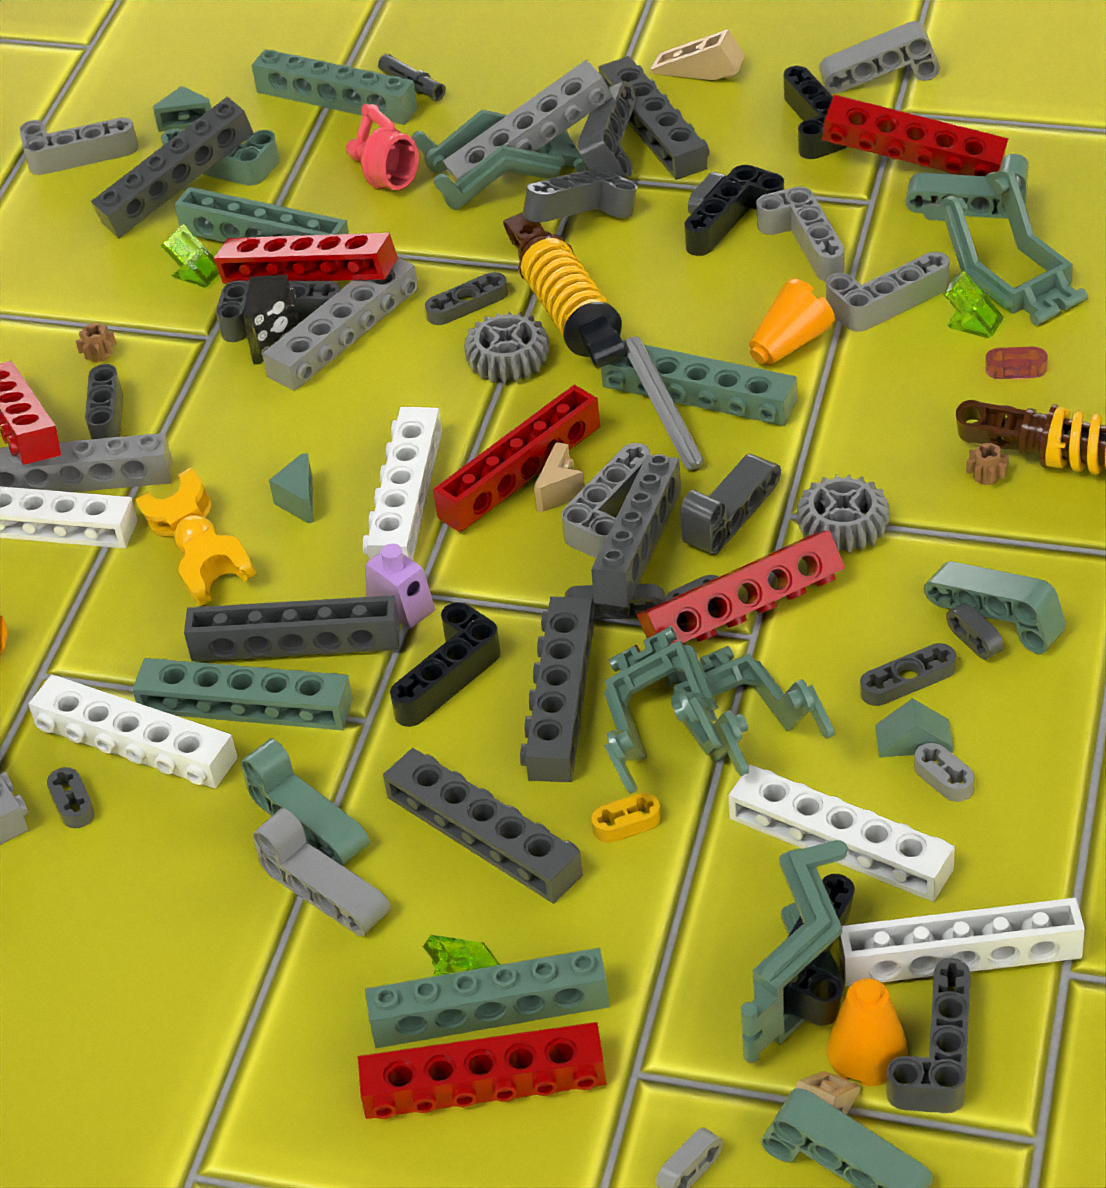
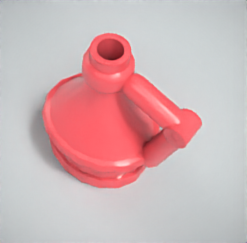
M364 104L361 109L363 116L357 138L347 143L346 152L353 160L361 162L362 172L367 182L374 188L401 190L412 182L418 170V148L411 137L395 128L394 123L379 111L377 105ZM374 121L381 128L374 130L373 133L369 136L370 129Z

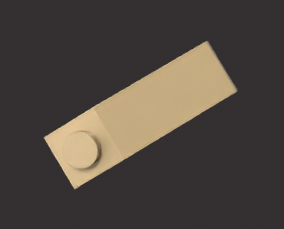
M729 29L659 53L651 67V71L653 74L704 80H716L722 77L730 78L738 73L745 55Z

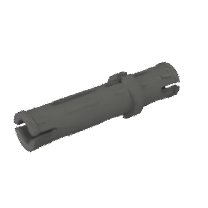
M384 54L380 57L378 68L392 76L413 80L416 93H424L437 101L445 95V85L432 79L429 73L423 70L417 71L390 54Z

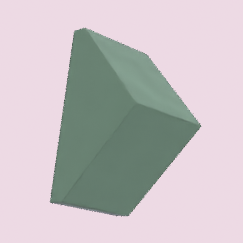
M183 86L153 105L158 132L175 128L186 129L212 109L209 98Z
M304 453L273 476L269 483L275 505L306 523L314 522L313 476L308 453Z
M913 698L875 725L879 757L915 755L916 749L925 743H936L946 748L949 752H953L949 720Z

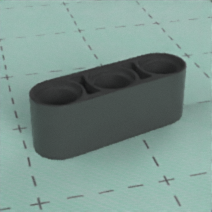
M100 364L90 370L88 377L86 423L91 439L120 437L123 392L118 373L113 365Z

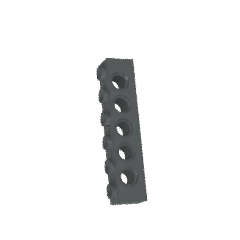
M630 56L598 66L599 73L603 76L608 87L622 81H627L632 86L636 103L628 123L675 180L708 169L707 156H709L710 152L707 142L704 139H700L695 133L694 127L682 118L681 112L670 104L668 97L657 89L655 82L644 74L640 65H637Z
M226 97L94 198L91 203L102 224L119 239L246 141L254 132L245 111L229 97Z
M662 454L646 456L591 569L595 604L620 607L629 606L681 493L679 458L667 457Z
M395 595L189 607L186 612L184 635L191 662L399 649L400 620Z
M550 597L548 611L542 612L541 626L542 632H545L544 637H538L537 644L538 658L541 659L540 663H534L533 682L537 685L536 689H530L529 710L532 711V716H526L524 730L525 738H528L527 744H522L520 749V764L527 767L528 781L572 782L595 623L592 598Z
M411 748L383 774L388 799L554 904L583 876L581 853L573 843L559 839L551 834L544 825L540 823L535 824L522 816L515 807L511 805L506 806L495 799L488 790L477 788L469 783L459 772H452L440 765L433 756L429 754L424 755L415 748Z

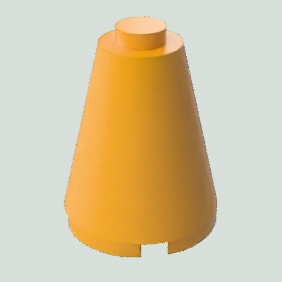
M792 278L783 285L749 342L750 355L757 363L773 365L830 329L835 321L834 312L823 296L818 300L811 293L815 288L800 279Z
M860 979L849 987L827 1043L828 1060L833 1070L846 1080L849 1077L861 1081V1085L864 1086L882 1085L887 1081L888 1064L897 1057L908 1056V1041L885 985L875 979Z

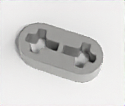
M925 743L916 749L914 768L919 777L950 801L959 802L970 798L974 791V774L968 766L946 748L936 743Z
M707 1128L698 1129L662 1166L656 1178V1186L658 1188H690L719 1156L723 1146L722 1139Z

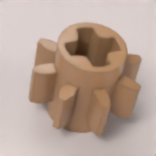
M92 323L85 326L79 332L80 339L76 340L78 352L84 353L86 360L101 362L114 353L112 346L116 345L114 332H108L106 325Z
M980 444L975 450H969L966 473H974L975 482L980 484H994L999 480V477H1006L1009 455H1001L1000 446L995 444Z

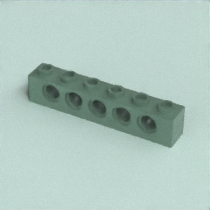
M267 49L252 63L257 93L362 116L361 109L364 104L377 105L379 111L392 122L403 125L406 124L417 110L413 80Z
M188 187L174 204L181 233L225 242L228 238L349 234L347 220Z
M644 345L675 403L785 426L797 402V376ZM628 355L601 367L603 387L648 396Z
M144 658L132 689L136 703L175 716L331 730H344L353 701L348 675Z
M600 948L365 989L369 1022L375 1048L610 1007Z

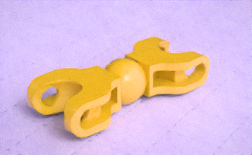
M189 468L178 475L181 485L173 496L165 499H156L149 492H146L135 500L153 533L162 537H174L176 547L185 554L180 562L178 572L198 606L201 607L213 600L210 587L219 576L228 573L236 574L244 582L257 575V572L238 538L216 534L214 525L206 518L211 509L212 501L204 490L200 478L192 468Z

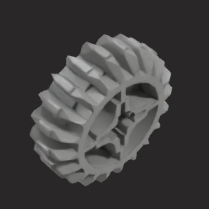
M510 311L507 315L497 313L496 317L493 318L485 316L484 322H475V328L468 330V336L465 338L464 343L466 361H468V366H470L472 372L479 374L481 379L490 378L492 383L497 380H502L504 384L507 380L518 382V379L521 377L529 379L530 373H539L540 367L546 365L550 352L546 329H544L540 321H535L533 316L524 317L522 312L517 315H512Z
M835 474L834 479L831 480L822 477L820 484L811 482L810 488L803 490V495L799 499V504H797V524L799 529H801L803 538L816 532L830 530L838 551L847 550L849 554H851L854 548L864 551L866 544L875 545L877 538L883 537L889 523V504L883 494V489H877L874 482L866 483L863 476L858 479H852L850 474L846 478H839Z

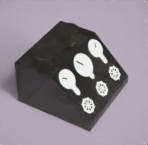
M288 275L250 277L243 319L253 365L264 362L262 353L301 322L299 311L294 310L296 291L294 287L290 288Z

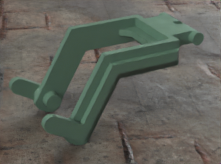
M480 110L438 146L423 131L414 132L411 138L414 140L417 148L425 155L424 161L427 167L432 172L440 173L447 170L443 160L507 115ZM565 130L536 152L501 145L456 183L445 174H438L433 182L436 188L443 194L446 204L450 208L457 210L505 171L552 179L558 177L561 168L564 166L574 167L576 171L580 172L586 169V163Z
M1009 169L991 172L986 175V182L997 195L1002 197L1017 249L1046 270L1041 275L1015 288L1011 287L979 262L964 213L968 210L964 199L948 196L941 200V204L929 203L922 207L923 215L927 220L946 222L962 275L1010 313L1014 314L1024 309L1030 314L1031 322L1037 326L1058 315L1060 309L1065 311L1088 298L1087 292L1083 288L1075 290L1069 285L1072 280L1073 264L1034 235L1015 172Z
M672 626L643 641L645 650L640 651L639 647L634 645L609 659L612 669L615 672L620 670L619 673L605 680L607 688L604 693L617 730H612L606 734L609 743L604 746L629 794L636 792L638 789L625 762L627 760H642L647 756L628 703L632 694L675 671L684 672L692 692H684L678 695L680 702L673 705V710L679 721L684 722L690 719L691 722L701 723L713 747L718 749L723 746V742L713 724L717 720L714 710L718 709L698 654L692 646L684 645L680 640L673 644L671 643L678 639Z
M726 646L700 657V662L713 696L742 684L752 685L786 731L793 729L811 712L822 735L826 739L834 736V728L813 685L807 686L803 679L796 681L784 694L761 662L755 661L750 654L732 660L734 659L733 652L729 646ZM675 671L665 677L669 686L677 683L674 686V693L671 698L672 708L673 705L680 702L678 695L684 692H692L686 674L680 671ZM727 711L714 723L723 742V746L718 749L713 747L701 723L691 722L690 719L683 722L706 755L711 754L714 760L718 762L723 760L728 754L740 776L749 773L748 765L737 744L743 737L742 733L748 731V724L741 713L734 716L731 711Z
M834 840L804 849H795L785 852L779 857V865L795 903L781 910V918L788 935L800 915L804 924L753 969L754 1000L746 1002L741 1006L743 1057L749 1063L758 1061L760 1053L773 1040L780 1045L806 1021L784 1011L783 987L842 934L841 923L816 867L843 860L847 856V845L843 841ZM829 951L820 969L835 975L843 984L840 972L831 951Z

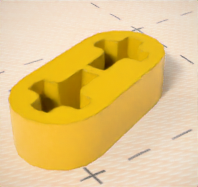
M640 793L602 805L593 812L591 817L593 834L602 842H615L651 830L660 823V804L655 796L648 793ZM644 809L645 812L648 813V814H644V815H643V813H642L641 811H639V810ZM605 821H610L612 826H608Z

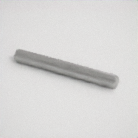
M638 336L627 338L624 344L627 355L687 470L699 469L704 459L642 340Z

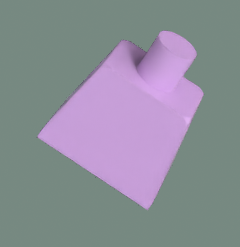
M398 544L385 545L379 554L366 563V597L395 595L399 620L403 625L411 629L435 611L424 570L420 565L404 555L402 548Z

